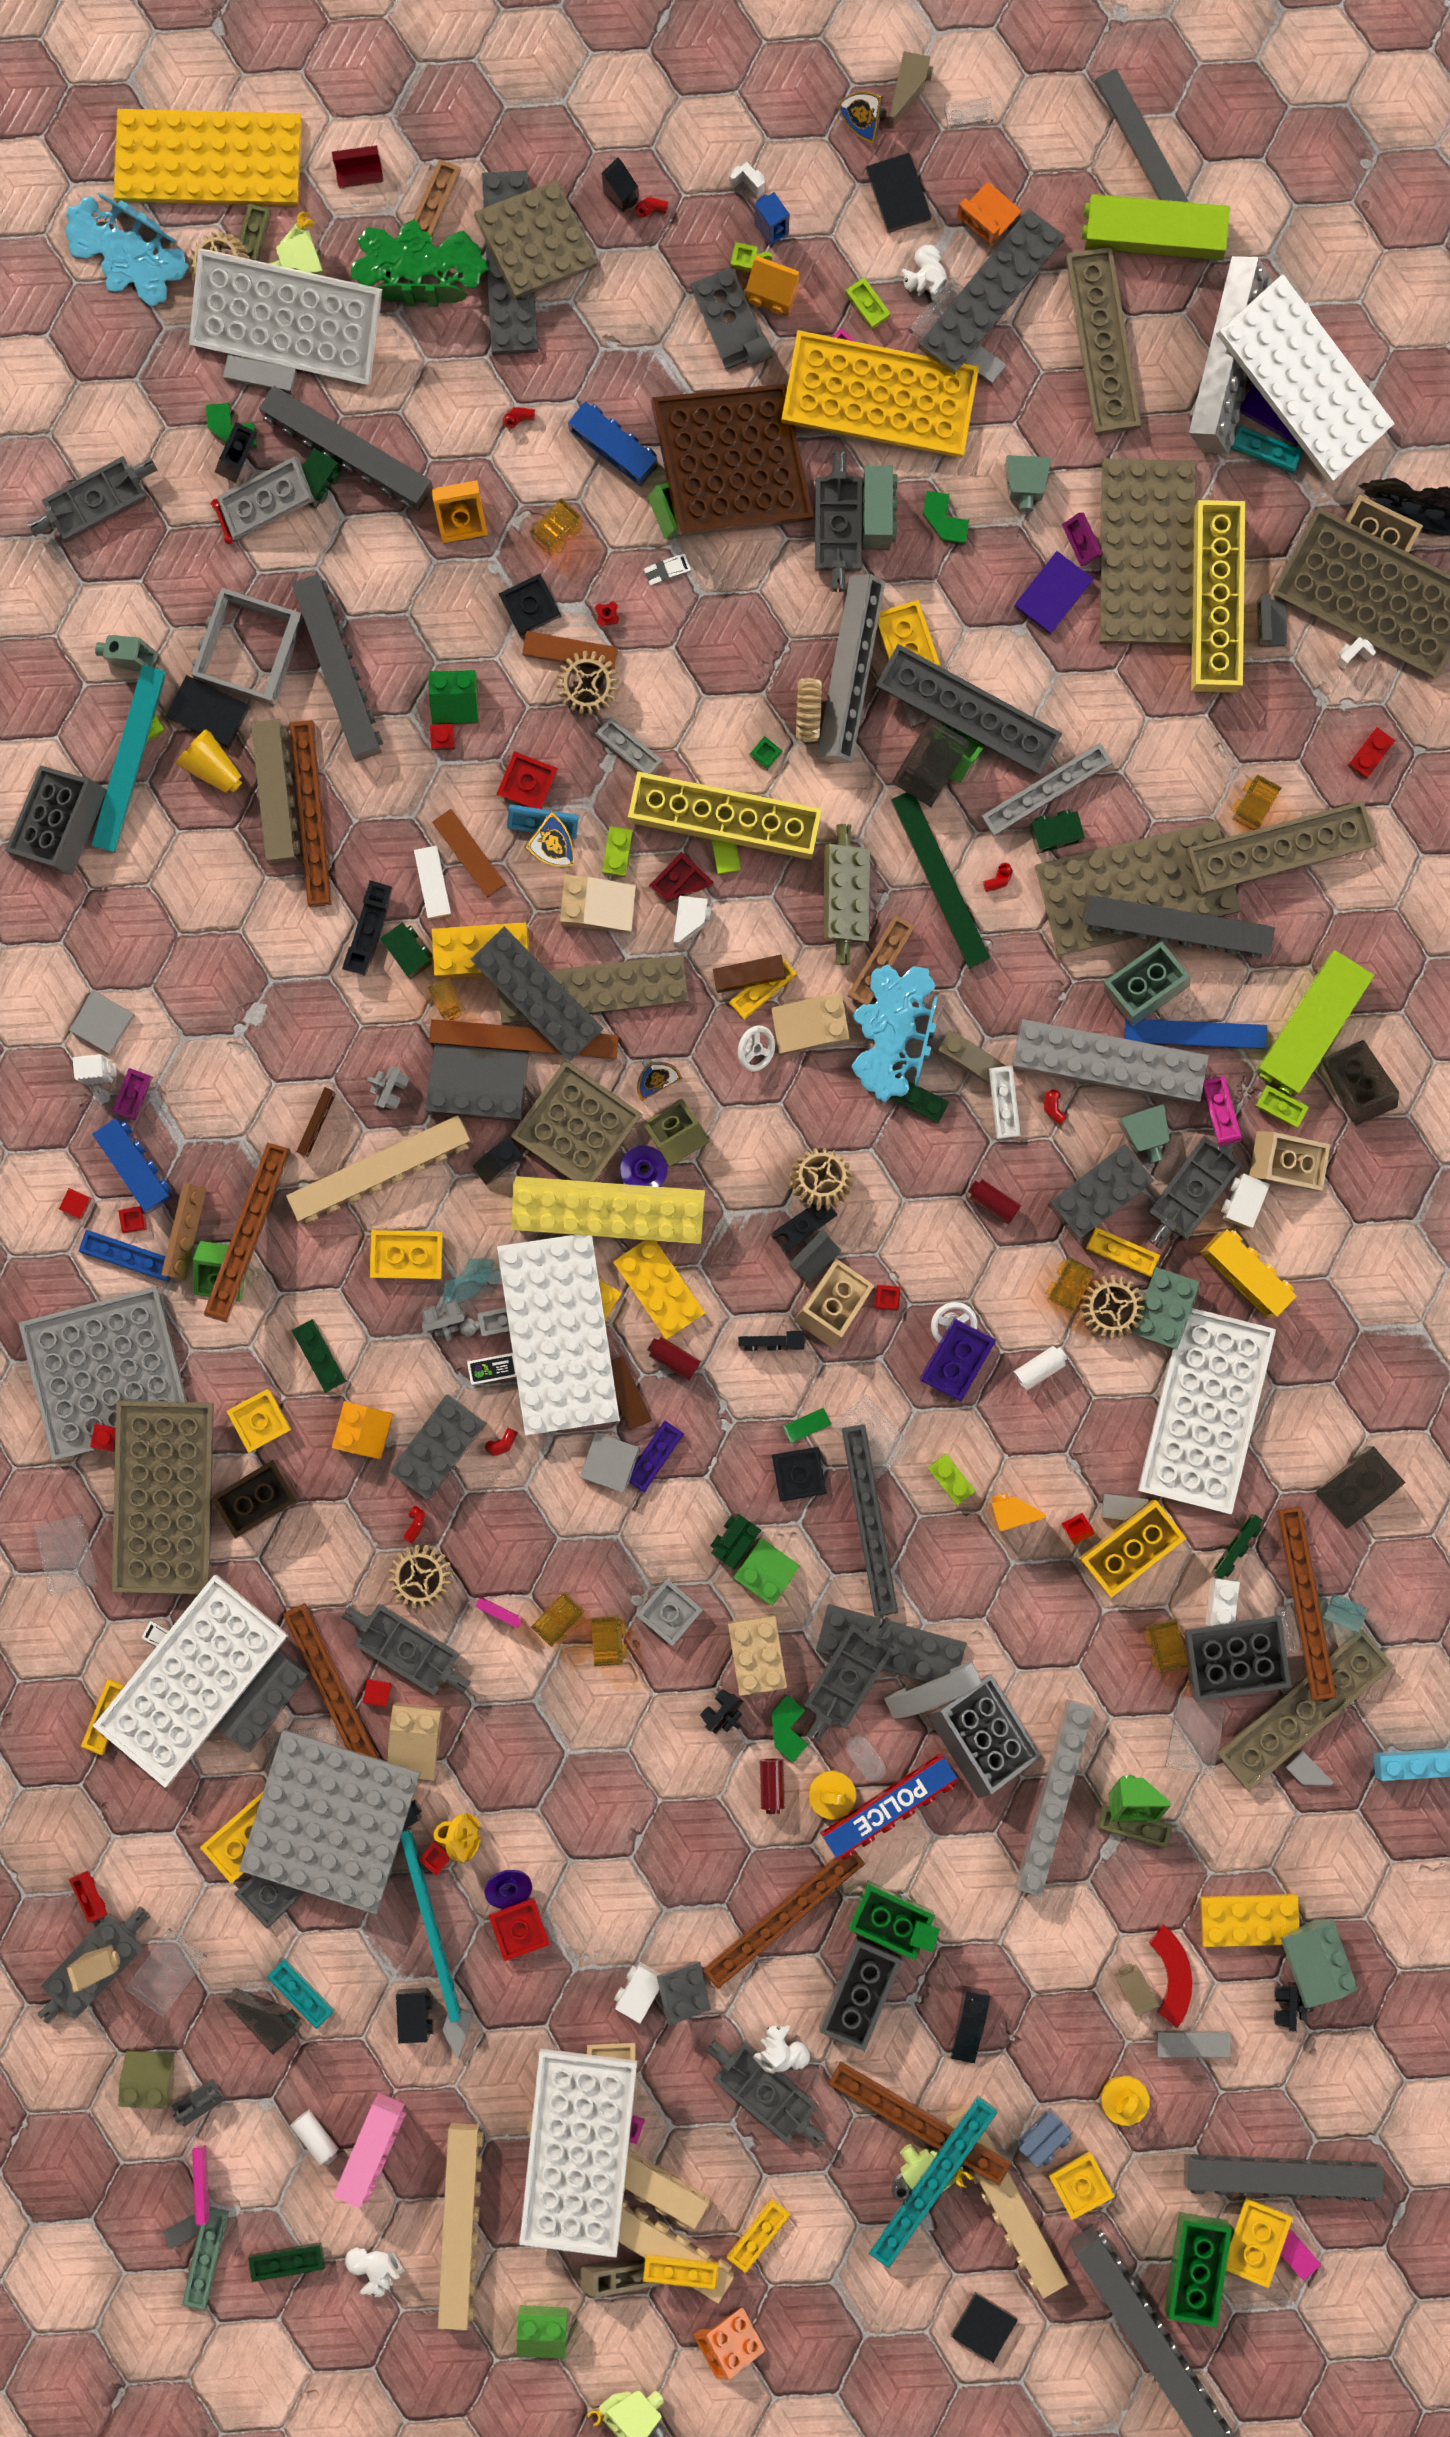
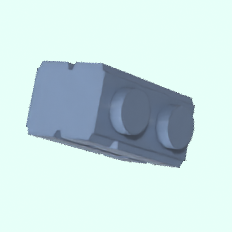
M1049 2107L1016 2141V2144L1030 2161L1039 2168L1042 2164L1046 2166L1053 2160L1055 2156L1053 2153L1059 2147L1064 2148L1069 2144L1072 2139L1070 2137L1072 2131Z

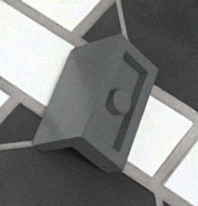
M1261 594L1257 600L1258 647L1286 646V601L1271 600V594Z
M822 1229L789 1265L807 1283H811L841 1252V1249Z

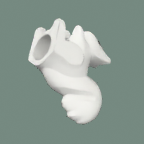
M924 245L917 250L914 260L917 266L921 268L917 273L902 269L905 289L908 292H912L917 288V295L919 297L925 290H928L934 302L945 290L948 283L945 269L939 263L941 260L940 251L935 246Z
M789 2025L785 2027H768L766 2030L768 2037L760 2040L766 2050L754 2054L753 2058L764 2071L774 2074L775 2072H784L790 2067L794 2070H802L808 2065L810 2053L807 2046L798 2041L788 2046L784 2041L790 2029Z
M357 2247L348 2251L345 2257L346 2268L351 2274L359 2276L366 2273L370 2280L360 2291L361 2295L368 2294L373 2297H382L385 2289L389 2290V2286L393 2285L390 2276L398 2279L399 2274L404 2272L401 2263L393 2252L373 2251L367 2253L365 2249Z

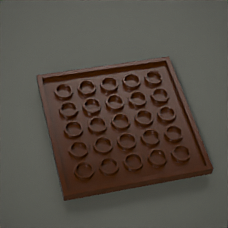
M786 383L652 398L651 405L679 536L812 520L814 515L795 426L781 423L787 391Z

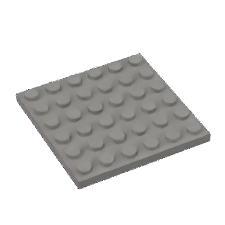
M157 1286L18 1323L52 1461L97 1450L90 1447L94 1424L116 1427L117 1400L187 1402L159 1287Z
M286 1729L282 1730L239 1871L377 1914L421 1772Z

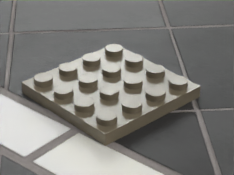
M558 180L474 212L475 220L514 299L597 266L593 252Z
M565 1060L511 1135V1138L573 1181L595 1182L643 1114Z

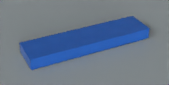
M86 1229L78 1252L166 1282L170 1281L171 1277L161 1275L166 1256Z

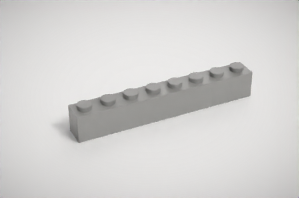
M872 574L849 577L817 751L818 758L832 764L853 762L885 581Z
M1069 1699L1066 1700L1015 1884L1020 1891L1042 1897L1094 1708L1090 1705Z

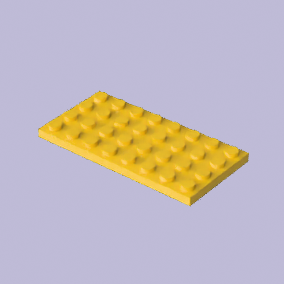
M117 109L113 198L115 202L122 200L123 202L299 206L301 113Z
M797 330L781 423L963 458L979 366L963 364L954 375L929 356Z

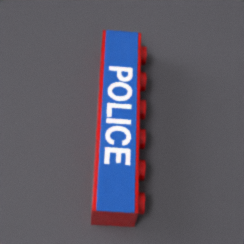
M939 1753L821 1831L820 1834L837 1860L840 1858L846 1860L855 1853L854 1849L861 1844L865 1847L875 1840L874 1836L879 1832L886 1833L895 1827L894 1822L900 1818L906 1820L914 1815V1809L921 1804L925 1807L935 1800L934 1796L939 1792L946 1793L956 1786L954 1783L959 1779L945 1757Z

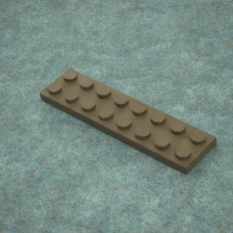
M1112 247L1067 253L1065 260L1094 435L1139 429L1141 421Z
M1364 801L1193 846L1186 849V854L1200 895L1377 846Z
M683 955L548 971L589 1014L688 1002ZM498 989L502 1024L530 1021Z
M1359 1629L1329 1655L1337 1698L1311 1701L1306 1675L1216 1753L1248 1791L1252 1790L1394 1667L1363 1629Z

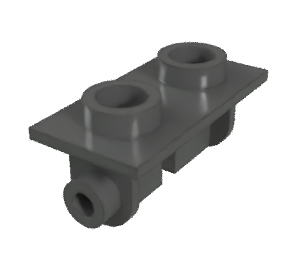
M214 2080L208 2081L172 2105L175 2111L173 2118L177 2123L181 2121L183 2126H186L225 2100Z

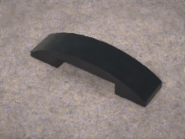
M369 880L363 900V909L342 970L363 976L366 975L382 932L391 898L392 886Z

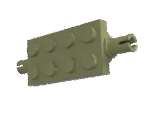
M837 824V845H825L824 939H832L834 944H836L835 965L845 966L850 965V944L852 942H869L870 849L853 847L851 845V825Z

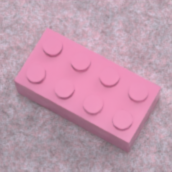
M381 2093L377 2094L333 2195L334 2198L357 2208L361 2207L363 2201L368 2203L377 2183L373 2178L378 2180L387 2160L383 2155L388 2157L396 2139V2136L392 2133H398L406 2113L402 2112L404 2103Z

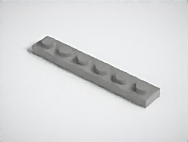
M1099 743L981 816V819L991 835L995 837L1110 766L1113 762L1102 744Z

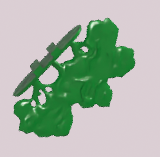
M413 219L400 227L399 236L395 239L387 234L384 229L366 228L363 234L357 238L360 249L366 255L352 263L351 278L357 280L361 285L370 287L378 281L384 280L385 284L376 287L382 289L381 299L405 302L406 306H415V302H428L429 307H438V303H457L466 299V293L463 289L450 284L459 281L467 288H475L480 283L481 274L489 270V267L487 266L488 262L482 258V249L472 242L471 237L466 232L459 231L449 235L444 240V243L439 247H434L432 245V236L426 231H421V226ZM451 268H455L454 276L452 278L448 276V280H446V273ZM387 271H390L391 278L386 277ZM438 271L443 273L442 277H439ZM459 273H463L462 278H457ZM425 275H434L439 279L440 284H421V278ZM400 277H404L408 280H412L414 284H404L397 282Z

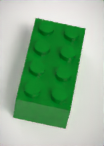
M1179 2212L1164 2306L1168 2319L1217 2328L1232 2227L1227 2220Z

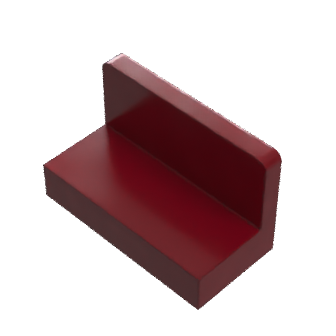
M377 145L332 151L339 188L381 183L384 181Z

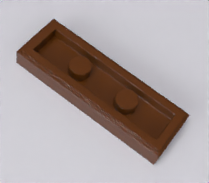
M782 955L713 969L717 993L786 979Z
M324 1087L296 1151L305 1157H309L336 1096L333 1090Z
M620 1356L612 1360L611 1366L616 1399L629 1429H635L652 1421L624 1357Z

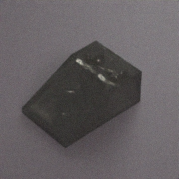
M930 718L892 783L924 804L932 807L941 796L971 742L933 718Z
M1364 1040L1321 1059L1344 1110L1355 1126L1398 1107V1089Z
M1366 1446L1314 1493L1347 1529L1388 1499L1406 1482L1374 1446Z
M235 1988L223 2001L272 2055L286 2044L302 2025L300 2016L293 2009L289 2010L284 2005Z

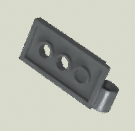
M733 266L690 284L691 291L725 370L747 361L750 366H754L773 358L769 342L763 334L760 325L755 320ZM717 293H723L727 299L720 303L714 300V296ZM730 313L736 319L732 323H726L722 318L725 314Z

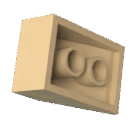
M564 875L560 916L561 925L564 927L632 932L636 885L585 876Z
M842 993L818 996L771 1008L779 1054L849 1043L850 1038Z
M1257 1131L1249 1176L1262 1181L1323 1191L1331 1144L1277 1132Z
M835 1259L797 1314L794 1322L833 1348L842 1338L875 1285Z
M395 1703L392 1707L387 1762L421 1772L419 1779L434 1781L444 1708Z

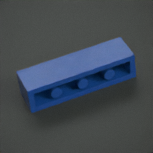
M585 401L568 421L569 431L641 487L658 467L657 454L651 448H644L640 445L639 440L632 433L628 432L626 434L621 430V426L617 421L612 418L607 419L602 415L603 412L595 404L590 405Z
M115 1118L92 1135L144 1212L150 1214L173 1198L169 1193L172 1191V1188L165 1179L161 1180L156 1173L159 1169L152 1159L147 1160L143 1154L146 1150L139 1140L134 1141L130 1135L133 1130L125 1120L122 1122Z

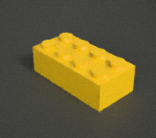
M511 923L432 929L434 976L437 980L487 977L470 959L504 926L529 951L527 924Z
M1227 1229L1219 1232L1204 1247L1200 1254L1268 1319L1278 1317L1297 1297L1293 1293L1295 1289L1287 1281L1284 1280L1282 1282L1275 1276L1277 1274L1276 1270L1267 1263L1264 1265L1258 1259L1260 1255L1253 1248L1248 1247L1247 1249L1241 1243L1243 1239L1235 1231L1231 1230L1230 1232Z
M1151 1500L1078 1559L1104 1593L1112 1598L1187 1538L1158 1501Z

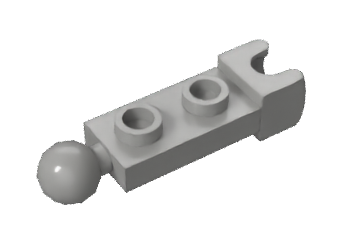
M506 1308L477 1313L478 1321L465 1318V1321L459 1324L460 1333L466 1337L473 1336L477 1330H481L482 1337L510 1331Z

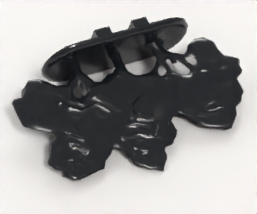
M1395 477L1384 480H1371L1369 483L1364 482L1358 485L1359 488L1365 490L1364 494L1366 496L1374 498V502L1422 524L1423 527L1420 532L1444 536L1450 535V487L1444 486L1437 489L1430 487L1417 491L1412 489L1406 482Z

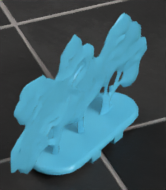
M98 192V196L111 204V211H99L98 203L90 196L83 198L78 206H68L66 217L69 222L65 231L66 237L69 240L71 256L89 258L94 254L102 253L105 259L101 267L103 274L107 276V292L123 291L129 283L134 282L138 297L149 306H155L158 302L166 301L167 287L165 281L182 280L189 267L185 263L183 250L178 248L166 250L162 248L160 242L162 237L172 243H177L175 239L158 229L160 225L141 212L139 213L122 200L118 204ZM94 212L99 213L97 217H93ZM121 212L136 220L131 231L127 233L119 230L116 225L115 218ZM102 217H104L105 220H107L108 217L110 218V220L105 225L98 226L96 224V221H98ZM111 223L114 224V229L112 230L109 227ZM141 224L157 233L155 238L148 243L144 242L141 235L138 234ZM155 247L158 249L157 255L153 254Z
M885 965L881 969H875L871 975L870 989L873 991L877 1002L875 1004H863L852 1014L854 1020L862 1025L864 1036L867 1039H874L875 1047L861 1053L851 1067L856 1076L861 1079V1084L865 1089L875 1092L876 1098L884 1103L891 1096L902 1097L908 1093L909 1083L904 1074L911 1067L917 1069L915 1086L918 1087L924 1060L929 1061L931 1047L927 1046L929 1037L934 1038L936 1024L932 1022L938 996L934 997L932 1008L926 1009L923 1000L936 986L933 978L929 976L930 971L927 968L913 966L903 977H899L898 972L891 968L890 965ZM917 1002L919 1008L912 1006V1003ZM922 1015L930 1016L926 1034L917 1033L915 1017ZM911 1038L924 1041L919 1058H909L905 1051L906 1043ZM899 1053H903L905 1058H900ZM897 1062L907 1063L906 1065L902 1064V1069L894 1071L892 1068ZM901 1073V1078H895L896 1074Z

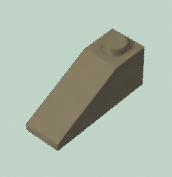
M903 51L890 113L889 128H894L924 91L926 80L931 81L933 66H929L930 56Z
M951 1030L948 1031L936 1052L940 1057L990 1084L988 1068L1006 1066Z
M1127 1964L1118 1969L1119 1972L1114 1975L1126 2002L1136 2016L1159 2007L1136 1964L1133 1966L1132 1964Z
M645 2260L602 2261L581 2265V2291L593 2298L659 2286L660 2284L643 2282Z

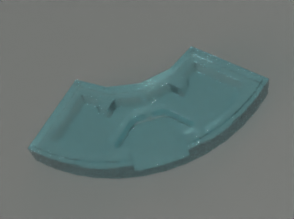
M469 1258L467 1268L462 1275L454 1280L444 1281V1303L456 1299L459 1304L475 1296L484 1287L491 1274L493 1259Z

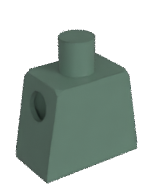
M1007 455L1005 473L1008 496L1011 500H1019L1020 512H1032L1033 501L1042 500L1051 457Z
M108 635L105 643L97 642L95 646L96 656L103 657L117 668L140 672L142 665L149 667L154 665L156 651L139 637Z
M1164 1104L1122 1117L1118 1120V1124L1135 1154L1146 1151L1150 1164L1164 1159L1160 1146L1170 1142Z

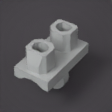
M389 1066L383 1082L384 1072L378 1071L376 1078L368 1077L367 1081L373 1084L370 1093L376 1095L380 1087L373 1105L379 1108L397 1109L401 1098L391 1094L393 1086L405 1089L409 1077L401 1073V1069L395 1066Z
M456 1299L443 1304L446 1311L445 1315L438 1316L435 1306L423 1308V1332L442 1327V1329L435 1330L436 1337L445 1335L447 1341L452 1340L451 1333L459 1331L458 1324H452L465 1321V1311L460 1309Z

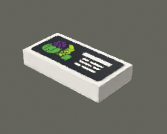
M513 1353L467 1361L471 1385L516 1377Z

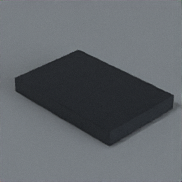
M910 152L866 166V172L887 233L931 220V213Z
M186 675L166 714V718L199 734L207 729L218 743L230 748L250 706Z

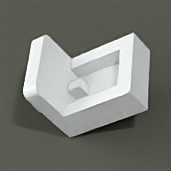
M748 162L742 166L735 167L730 173L729 186L732 189L741 182H744L757 198L765 192L764 176L760 171H755Z
M1359 637L1351 646L1347 643L1339 651L1338 655L1340 658L1336 664L1343 669L1357 653L1369 662L1376 654V651L1373 650L1374 647L1369 641L1362 640Z

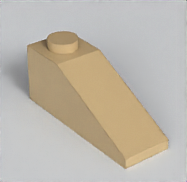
M112 1945L83 1954L67 1968L74 1992L115 1973L119 1969L120 1957L118 1952L114 1951Z

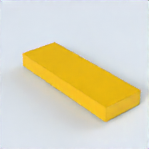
M784 958L786 979L746 987L729 1001L731 1007L744 1021L797 975Z
M1097 1227L1093 1229L1085 1248L1148 1277H1152L1161 1256Z
M107 1679L81 1744L82 1748L102 1756L105 1755L110 1740L94 1728L93 1725L125 1687V1684Z
M771 2198L729 2252L727 2259L746 2274L791 2216V2213Z
M646 2254L643 2282L716 2290L719 2262Z

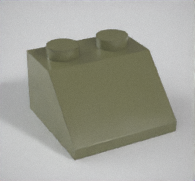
M680 1099L642 1123L669 1167L710 1142L700 1123L683 1099Z
M127 2050L119 2081L118 2107L167 2109L173 2102L175 2052Z

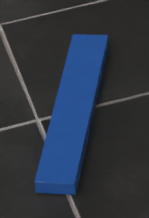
M1125 1019L1124 1039L1156 1045L1266 1049L1267 1025L1143 1019L1132 1027L1128 1020Z

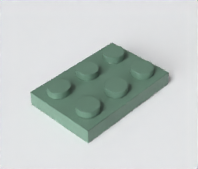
M1156 1267L1142 1303L1144 1310L1139 1311L1143 1318L1141 1320L1136 1319L1139 1326L1137 1328L1133 1327L1131 1334L1178 1350L1202 1283Z

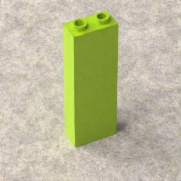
M1091 194L1090 203H1085L1084 217L1088 218L1087 225H1083L1081 239L1086 240L1085 249L1112 247V251L1223 260L1227 246L1230 206Z
M1336 950L1332 951L1255 1071L1260 1074L1259 1078L1269 1084L1271 1082L1279 1086V1090L1288 1096L1300 1094L1375 975Z

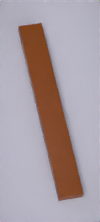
M313 720L290 722L308 907L332 905Z
M431 1019L430 1044L563 1055L537 1028ZM599 1033L576 1056L617 1059L619 1035Z
M267 1142L205 1308L204 1316L228 1323L290 1154L289 1148Z
M1302 1507L1277 1510L1311 1701L1337 1698Z
M306 1603L283 1613L285 1621L346 1749L379 1759Z
M856 1851L846 1860L832 1858L705 1966L702 1971L715 1987L719 1989L864 1866L865 1862Z
M841 2061L828 2083L830 2086L938 2150L941 2149L955 2129ZM977 2142L962 2164L1000 2186L1012 2162Z

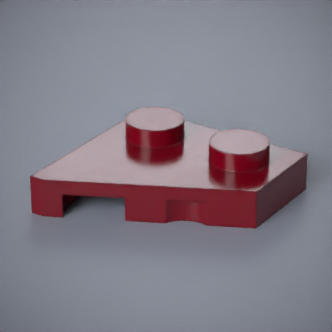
M680 852L649 887L668 903L679 899V896H687L712 887L714 882L686 855Z

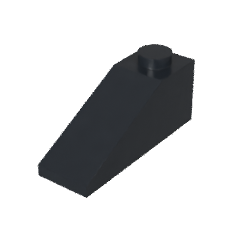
M964 1986L951 2059L975 2063L990 2001L988 1990Z

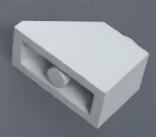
M679 896L674 946L679 947L705 927V921L710 920L712 906H707L708 899Z

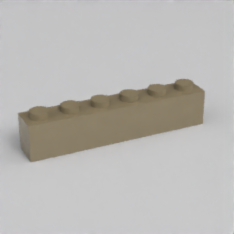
M279 719L251 722L266 861L269 865L298 862L297 855L300 854V844L298 840L295 841L294 832L298 831L296 817L293 818L292 809H295V798L293 794L290 795L289 786H293L291 771L288 772L287 763H290L289 749H285L284 740H288L287 728L282 725Z

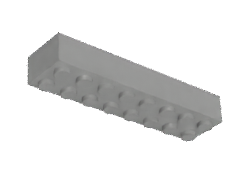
M1232 256L1189 430L1190 436L1202 453L1229 454L1230 447L1235 441L1234 430L1236 424L1240 421L1241 402L1245 400V385L1249 377L1216 333L1272 283V278L1259 257Z
M1022 1019L1019 1023L1012 1066L1014 1070L1196 1105L1201 1100L1209 1055Z

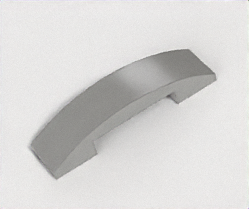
M970 1661L950 1669V1674L907 1691L904 1688L886 1695L884 1700L893 1719L903 1718L946 1704L971 1691L982 1682L973 1662Z

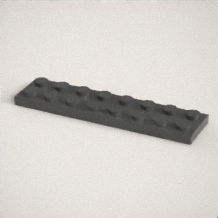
M528 170L482 173L484 208L529 191ZM486 242V260L489 267L487 278L492 355L538 353L535 291L514 299Z
M1028 209L919 342L918 348L955 375L1064 241L1065 235Z
M899 644L896 646L875 686L1038 776L1041 775L1062 735L1058 730Z

